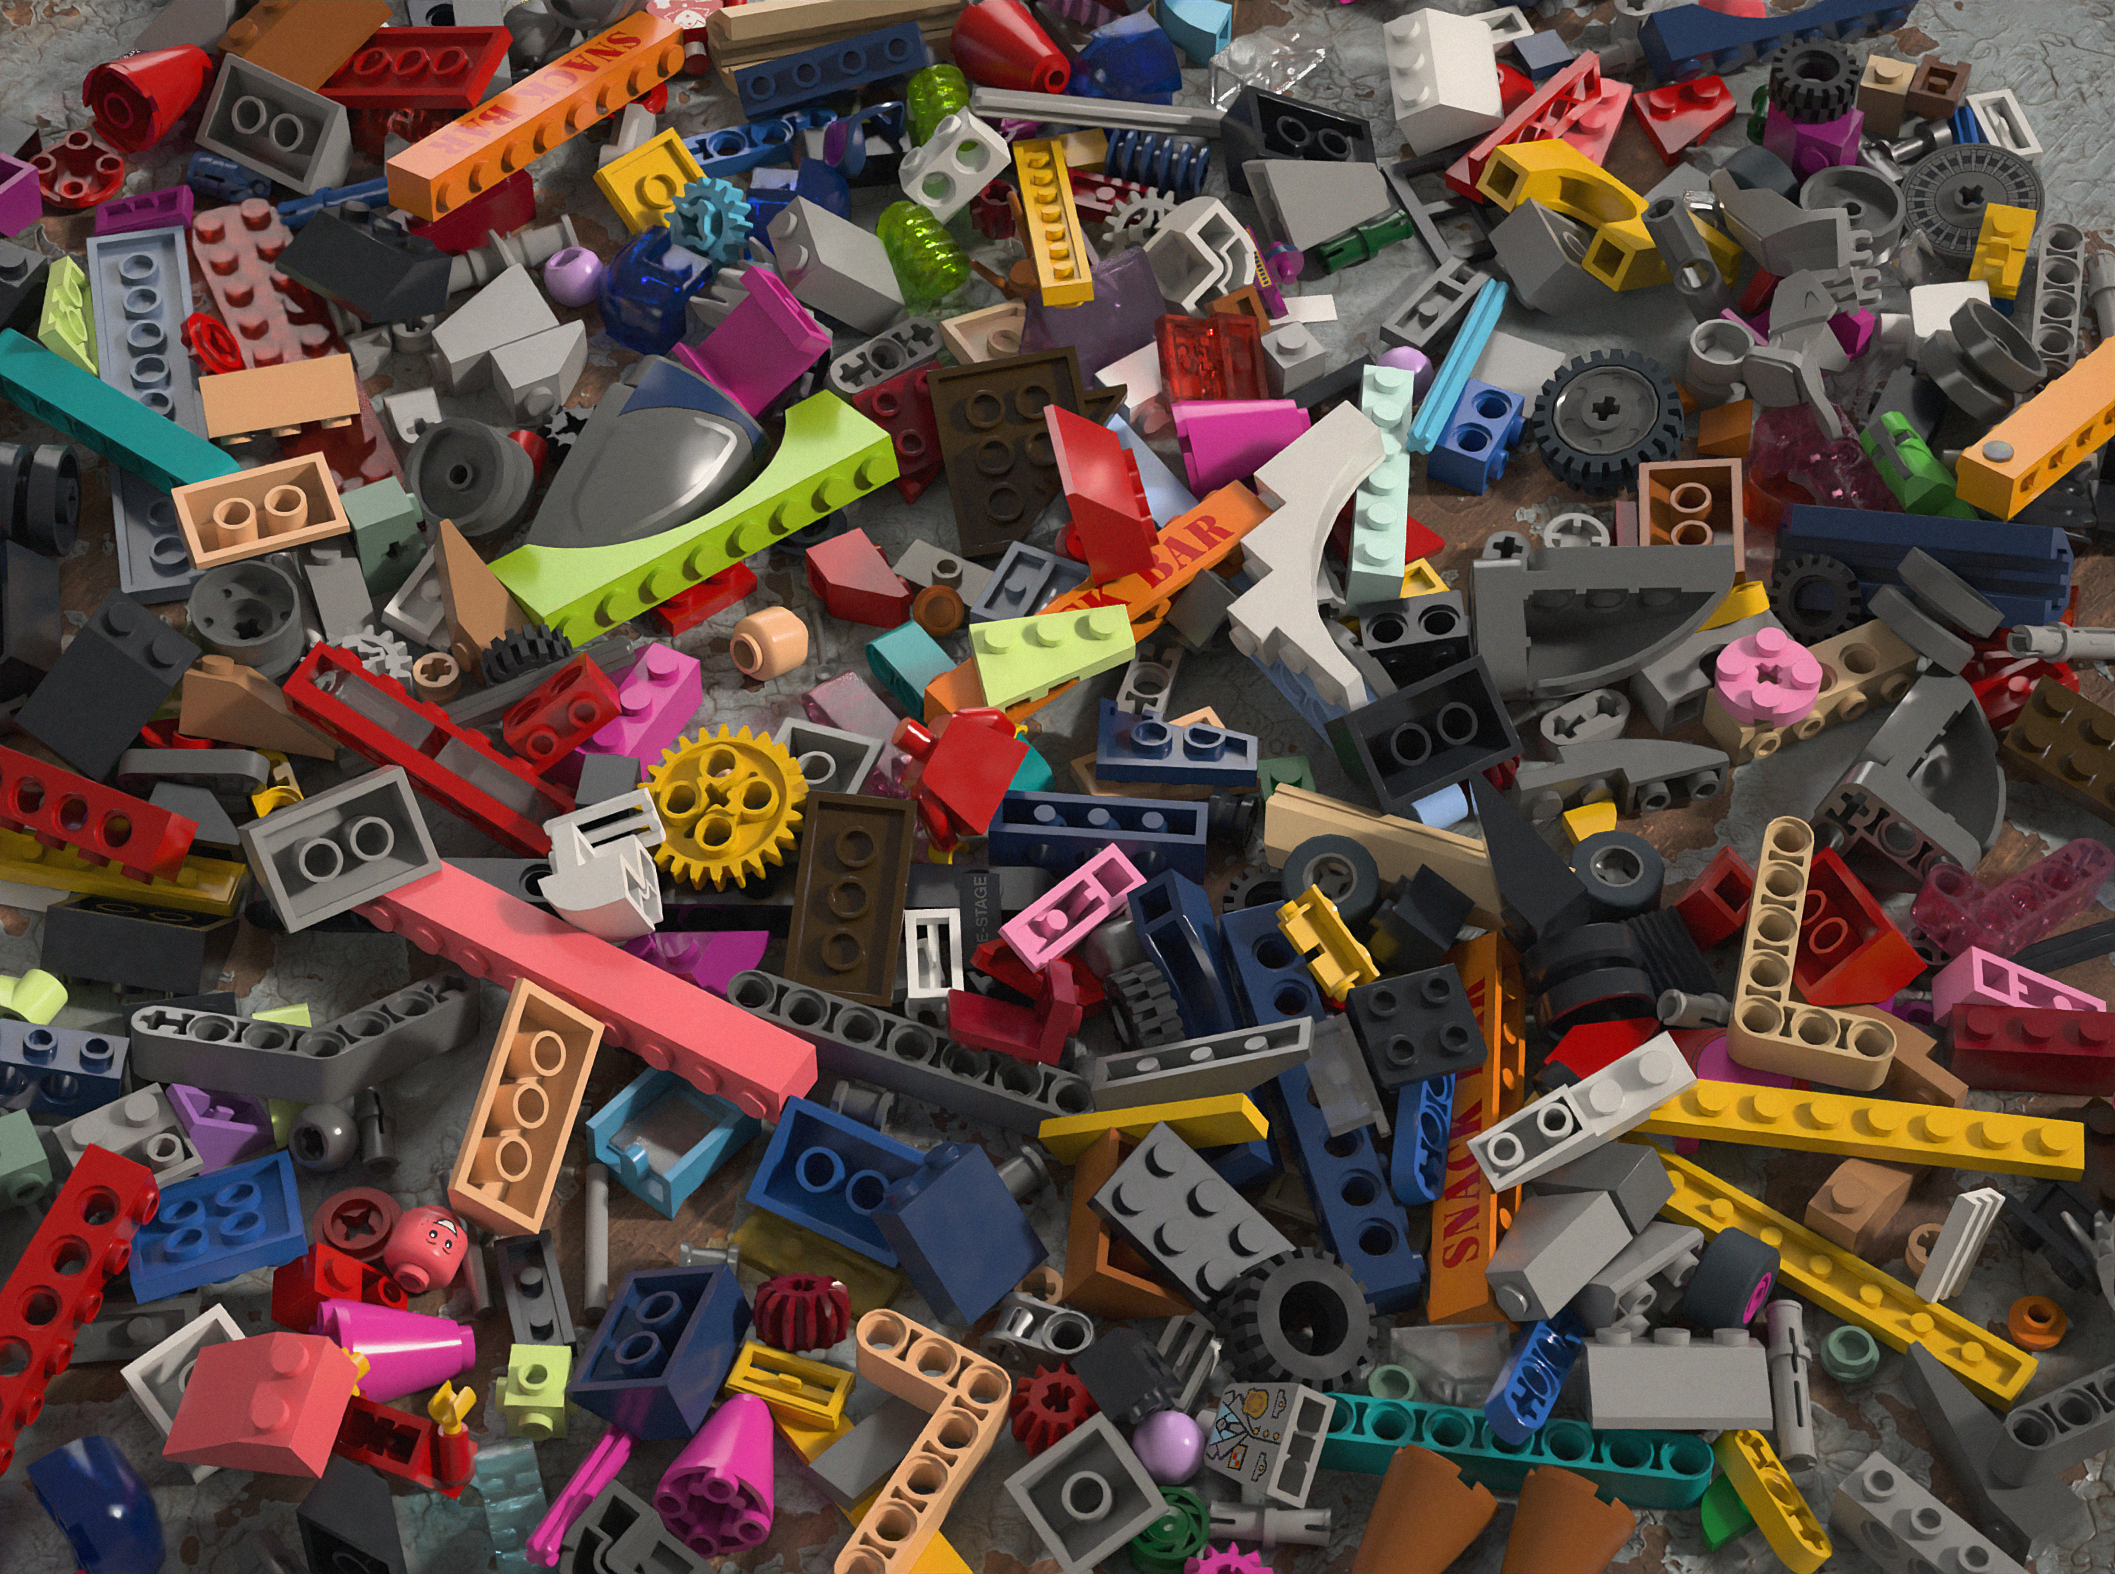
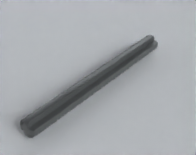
M620 635L441 708L449 715L451 723L466 731L468 727L476 728L501 718L505 711L584 651L605 675L633 665L636 662V655L627 636ZM346 746L339 748L337 752L339 766L346 777L352 778L377 768L376 765Z

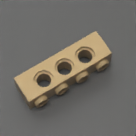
M1877 618L1806 648L1822 667L1823 675L1814 709L1801 721L1784 727H1772L1773 720L1764 721L1755 718L1754 725L1742 722L1731 716L1720 705L1713 687L1708 689L1702 724L1736 766L1755 758L1763 759L1777 749L1797 740L1810 739L1821 730L1842 721L1855 720L1865 711L1886 702L1893 703L1901 700L1913 686L1919 657L1910 646L1890 630L1891 628L1880 618ZM1758 676L1757 682L1759 683L1769 681L1774 685L1777 684V679L1771 676Z

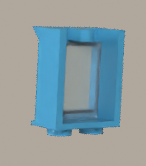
M649 1066L586 1122L588 1162L606 1165L609 1169V1177L670 1220H673L682 1202L754 1135L759 1137L762 1134V1118H753L744 1113L738 1105L717 1094L709 1095L703 1093L689 1080L669 1070L661 1071L652 1066Z

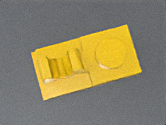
M1988 203L1968 281L1987 280L1989 296L2009 300L2016 299L2036 223V210Z

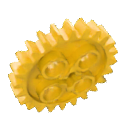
M721 724L718 736L710 738L706 729L702 727L699 728V742L692 744L683 735L679 737L681 751L677 754L663 748L661 753L666 764L663 767L648 764L646 767L653 783L645 782L638 783L637 785L638 790L645 787L648 788L667 836L664 842L645 849L651 857H654L660 872L663 873L671 869L674 880L678 884L690 875L695 889L701 890L707 879L711 878L718 892H722L727 878L734 877L738 886L744 888L746 873L753 871L757 877L763 880L766 878L763 864L767 861L780 867L784 865L779 852L781 848L789 850L798 849L799 846L792 832L804 831L805 819L801 814L806 813L808 798L805 793L809 791V787L804 775H800L802 770L796 757L789 758V753L783 742L773 746L768 732H762L753 741L748 725H743L737 736L731 737L727 725ZM733 769L725 777H715L722 770ZM769 801L763 808L751 810L752 806L756 803ZM689 804L693 805L687 812L676 814L679 808ZM641 805L633 807L636 815L643 813ZM645 825L636 828L638 834L650 831V827ZM730 837L722 845L711 846L718 838Z

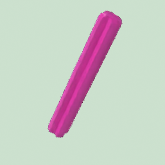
M612 1423L607 1426L527 1540L526 1548L528 1551L525 1554V1558L531 1565L538 1564L543 1569H547L556 1564L563 1553L561 1543L572 1524L609 1482L616 1477L641 1441L640 1438Z

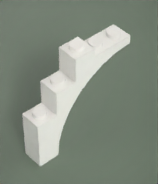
M1345 400L1253 473L1259 494L1257 497L1275 513L1240 540L1246 561L1242 566L1248 578L1255 585L1226 609L1232 627L1229 636L1241 653L1247 657L1254 654L1267 667L1281 657L1287 667L1295 674H1300L1303 671L1312 679L1315 689L1328 704L1334 705L1338 703L1349 713L1368 703L1361 674L1336 647L1319 616L1317 578L1323 547L1338 513L1358 485L1386 459L1380 428L1350 402Z

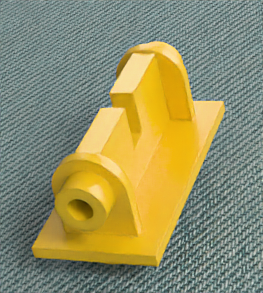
M1315 884L1295 901H1290L1275 912L1281 921L1277 925L1278 928L1284 933L1299 956H1302L1314 947L1321 954L1311 961L1307 967L1329 998L1334 995L1341 1004L1346 1000L1348 989L1369 984L1380 975L1372 964V959L1367 949L1354 939L1341 921L1336 906L1323 896Z

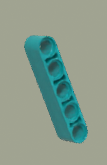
M910 620L865 644L864 651L868 664L879 681L919 724L928 728L929 725L924 722V690L935 676L942 672L948 673L956 668L957 665L919 624ZM1017 734L1015 739L1026 743L1030 748L1007 790L1053 792L1055 790V780L1047 762L1021 734Z

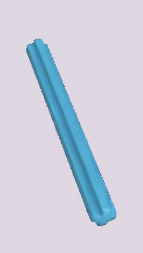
M1493 278L1484 282L1407 432L1408 440L1405 445L1410 452L1418 451L1425 455L1432 451L1508 300L1506 294L1509 287L1506 282L1498 283Z

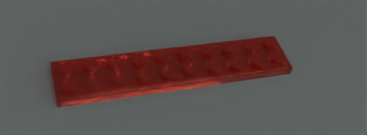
M273 194L268 199H262L259 196L193 215L191 228L184 230L188 247L220 318L239 345L244 370L347 353L321 296L274 269L276 258L290 244L293 236L287 224H280L279 218H282L283 215L278 214V205ZM353 364L352 368L360 413L350 415L351 425L322 429L320 420L300 423L302 433L275 437L284 460L322 451L338 495L392 476H396L406 494L403 482L404 472ZM425 519L416 523L421 533L427 531Z

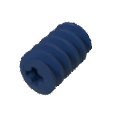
M1116 128L1107 148L1103 168L1104 175L1158 188L1162 198L1170 190L1174 194L1176 193L1178 201L1183 203L1192 200L1194 196L1195 198L1199 197L1204 188L1210 162V148L1203 146L1197 158L1192 157V143L1185 142L1180 152L1174 153L1173 138L1167 137L1161 149L1156 148L1154 133L1149 132L1143 144H1138L1137 129L1131 128L1125 140L1120 139L1119 129Z

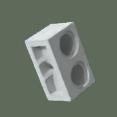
M965 105L956 115L950 114L946 116L936 127L934 136L922 148H913L902 160L898 172L903 191L944 226L1011 162V157L1006 141L980 117L974 115L972 110ZM974 141L979 143L971 151L958 150V147L965 142ZM933 174L945 176L940 182L935 184L924 182L928 176Z

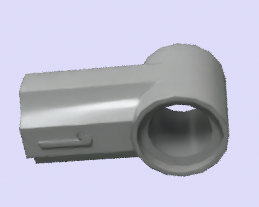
M626 104L624 109L615 112L609 144L602 145L600 150L598 170L653 139L656 131L655 114L650 113L640 104Z

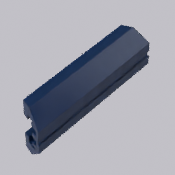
M1787 503L1776 528L1775 551L1771 573L1772 582L1775 580L1773 577L1777 571L1781 572L1786 567L1785 564L1792 559L1797 560L1802 558L1803 555L1808 554L1829 556L1846 565L1860 582L1864 599V608H1862L1861 614L1875 615L1867 605L1884 584L1896 585L1913 597L1917 596V593L1903 582L1897 571V567L1913 547L1918 548L1938 561L2000 610L2005 617L1997 627L2013 628L2016 625L2043 626L2051 621L2059 622L2069 605L2070 579L2073 572L2074 556L2064 528ZM1808 583L1797 594L1796 608L1834 611L1835 594L1831 587L1825 583Z

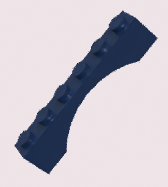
M1822 0L1814 6L1796 13L1770 18L1737 17L1690 3L1651 13L1637 37L1658 84L1674 80L1677 83H1686L1703 73L1718 70L1719 73L1730 72L1743 63L1759 60L1761 63L1771 62L1776 51L1780 52L1782 45L1787 43L1792 47L1793 40L1801 38L1804 44H1808L1809 37H1818L1817 44L1824 45L1826 39L1832 41L1841 40L1842 43H1849L1859 39L1866 33L1881 30L1883 33L1893 32L1907 23L1908 16L1919 0Z
M1171 868L1127 892L1138 938L1155 965L1156 970L1159 969L1162 973L1163 983L1167 982L1171 989L1169 995L1172 1000L1175 999L1178 1006L1176 1013L1182 1019L1183 1027L1181 1028L1185 1035V1040L1245 1029L1206 891ZM1261 1084L1244 1094L1269 1122L1266 1140L1196 1149L1197 1155L1241 1196L1286 1173Z

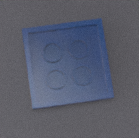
M288 1150L180 1181L160 1189L158 1209L152 1220L147 1225L141 1224L132 1238V1250L128 1262L131 1286L137 1304H142L152 1300H170L185 1290L209 1283H227L242 1273L266 1266L280 1267L292 1262L296 1257L309 1254L294 1167Z

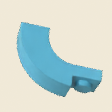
M1155 0L1156 23L1166 41L1186 51L1188 59L1215 69L1231 40L1232 5L1216 0Z

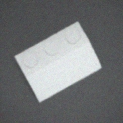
M1424 8L1383 24L1396 121L1417 157L1500 127L1505 123L1491 32L1487 22Z

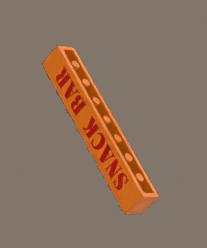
M639 10L386 161L389 204L431 222L442 218L684 69L683 26Z
M1236 479L1220 491L1214 490L1207 494L1199 505L1184 515H1177L1171 518L1157 532L1160 545L1151 547L1155 567L1099 585H1095L1092 573H1090L1084 582L1067 593L1063 592L1056 595L1044 609L1033 616L1125 604L1136 644L1168 622L1165 616L1201 568L1223 575L1229 580L1244 570L1242 565L1246 561L1240 540L1275 512L1269 509L1255 494ZM972 653L966 661L950 672H942L935 676L925 688L924 722L929 725L935 716L952 714L960 707H985ZM1070 679L1049 688L1048 696L1030 703L1026 698L1005 707V715L1013 723L1019 724L1079 683V681Z
M1497 930L1450 947L1441 959V966L1455 964L1488 1050L1486 1063L1482 1067L1456 1073L1444 1190L1442 1196L1434 1200L1430 1205L1432 1244L1428 1254L1431 1275L1430 1298L1426 1305L1427 1315L1432 1326L1443 1333L1460 1349L1520 1330V1321H1511L1507 1313L1499 1306L1496 1294L1484 1272L1522 1205L1523 1183L1496 1193L1466 1143L1524 1109L1526 990L1518 965L1523 955Z

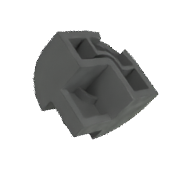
M614 1478L572 1524L561 1543L563 1553L560 1574H715L711 1564L666 1531L656 1510Z

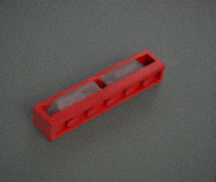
M320 640L317 642L281 689L287 710L379 768L386 765L402 766L412 789L523 859H549V852L553 851L551 848L553 842L550 835H546L543 825L548 820L575 811L577 794L572 789L558 782L552 786L537 777L538 773L530 763L516 755H511L510 758H507L494 750L493 743L478 730L468 727L464 731L449 721V715L435 703L424 700L421 704L406 694L404 686L390 675L380 673L379 676H376L363 668L362 661L347 648L337 646L333 649Z

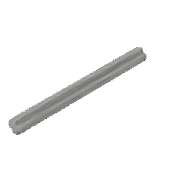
M984 87L973 89L972 97L969 101L972 113L976 116L1109 129L1118 128L1120 130L1134 128L1141 132L1222 139L1219 121L1227 112Z

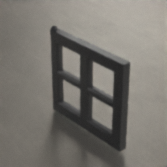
M1478 142L1383 166L1378 170L1383 175L1399 206L1407 214V219L1411 221L1413 229L1437 268L1455 254L1468 260L1469 265L1494 258L1497 251L1488 235L1496 227L1484 208L1497 205V203L1492 199H1488L1484 204H1481L1458 193L1459 196L1423 205L1407 178L1441 169L1447 171ZM1470 212L1486 239L1450 249L1434 221Z

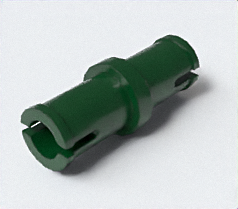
M1398 209L1392 214L1368 225L1359 223L1351 227L1349 234L1316 247L1315 256L1318 264L1325 260L1328 263L1323 265L1321 270L1329 276L1334 274L1335 271L1361 259L1366 262L1378 256V251L1401 240L1411 238L1413 236L1411 221L1401 225V220L1407 218V214L1402 209Z

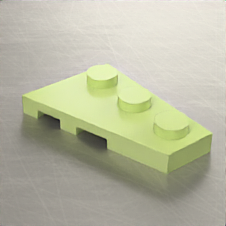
M66 256L51 263L38 338L51 352L100 379L90 280L72 259Z
M1125 604L970 624L968 639L985 707H996L1004 714L1005 707L1026 698L1031 703L1048 696L1049 688L1070 679L1080 682L1135 658L1136 644Z

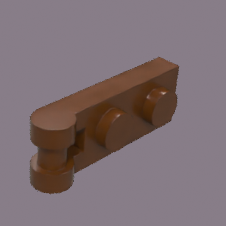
M1926 54L1908 91L1905 109L1914 110L1917 116L1927 120L1938 121L1942 120L1943 117L1952 119L1963 91H1966L1972 64L1958 61L1956 65L1940 62L1939 56Z

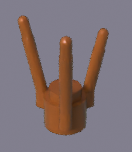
M1011 191L1007 194V199L1027 259L1019 260L1012 266L1008 281L1002 279L977 260H971L969 266L978 275L999 289L1006 300L1023 298L1025 307L1039 308L1043 306V300L1027 222L1016 193Z

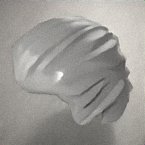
M529 0L517 4L505 14L503 19L504 26H506L514 39L507 50L509 64L511 67L516 66L519 71L523 69L537 71L541 61L549 52L560 47H568L574 50L584 44L588 37L587 30L573 29L564 26L548 13L542 0Z

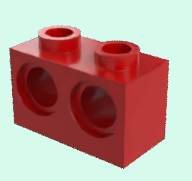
M584 651L502 714L504 739L522 759L526 760L536 769L537 776H539L622 713L618 688Z

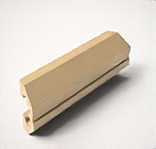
M768 0L720 8L705 18L709 39L707 41L708 52L726 88L736 96H739L733 73L735 70L914 20L922 29L925 41L931 44L939 53L941 61L955 59L954 54L950 53L949 48L952 30L963 10L969 6V0Z
M1281 782L1275 788L1274 795H1271L1266 801L1264 847L1270 866L1283 869L1286 859L1295 847L1311 837L1325 834L1350 837L1366 847L1377 863L1380 878V899L1384 898L1401 874L1411 879L1424 863L1476 902L1464 924L1491 932L1497 930L1501 935H1504L1502 928L1506 924L1499 914L1501 909L1482 841L1390 814L1383 816L1379 811Z

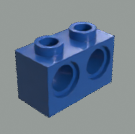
M1469 377L1432 451L1429 453L1427 477L1483 496L1491 480H1499L1502 477L1507 466L1510 448L1512 446L1519 447L1524 439L1528 427V419L1522 417L1525 396Z

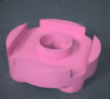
M1773 627L1763 628L1757 635H1749L1733 641L1718 656L1714 673L1715 695L1725 711L1742 722L1754 725L1756 718L1764 721L1773 720L1772 727L1789 726L1804 719L1814 709L1823 671L1814 656L1799 643L1788 639L1782 630ZM1758 676H1771L1777 679V684L1774 685L1769 681L1759 683L1757 682Z

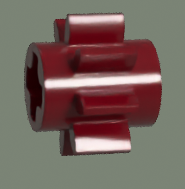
M990 181L980 191V196L976 195L969 201L972 229H981L986 237L993 240H1004L1014 237L1017 226L1010 209L1007 194L1011 191L1016 193L1025 216L1021 192H1016L1015 187L1007 181Z

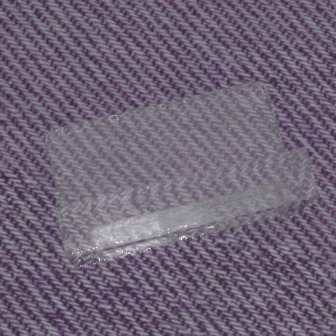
M1346 1012L1316 1023L1312 1056L1304 1064L1332 1138L1372 1122L1376 1123L1381 1138L1391 1135L1389 1124Z

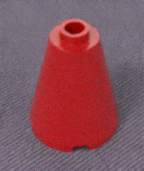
M985 0L977 6L971 3L963 10L954 24L949 41L950 53L954 54L957 65H954L957 73L966 80H973L974 84L996 89L1055 95L1061 93L1066 87L1071 74L1069 61L1019 1Z
M184 43L102 63L89 71L83 81L82 100L84 107L87 108L91 105L97 120L92 122V125L96 132L111 147L124 154H133L137 151H142L143 153L153 148L210 85L213 80L212 62L208 54L201 48L191 43Z

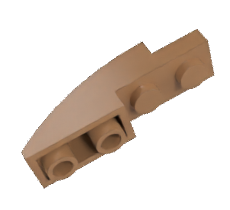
M1791 983L1788 1001L1811 1005L1797 986ZM1867 1003L1816 1006L1877 1019L1892 1028L1896 1035L1897 1046L1884 1083L1879 1086L1880 1088H1886L1906 1103L1958 1109L1964 1108L1969 1086L1933 1061L1937 1047L1936 1040L1911 1024ZM1805 1041L1806 1043H1809L1811 1045H1816L1815 1043H1812L1810 1041ZM1861 1053V1054H1863V1055H1865V1056L1872 1057V1056L1869 1055V1054Z

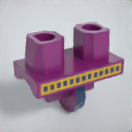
M1248 225L1244 229L1257 249L1254 251L1256 265L1254 275L1256 278L1253 279V285L1263 309L1265 310L1270 307L1275 320L1289 315L1276 282H1283L1285 285L1293 284L1297 279L1296 276L1304 266V258L1296 246L1282 245L1281 242L1272 243L1269 246V251L1264 256L1250 225Z

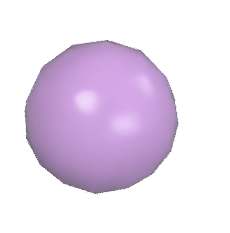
M568 247L554 254L545 264L543 275L546 291L560 304L567 307H584L594 301L603 290L605 282L603 264L594 252L583 247Z
M1408 346L1389 350L1379 357L1376 366L1394 367L1396 369L1414 371L1412 407L1424 401L1435 379L1430 359L1420 351Z
M1161 1411L1152 1414L1141 1422L1134 1432L1131 1449L1146 1469L1152 1481L1161 1485L1181 1484L1196 1474L1204 1462L1203 1455L1206 1449V1442L1203 1432L1192 1418L1177 1411Z

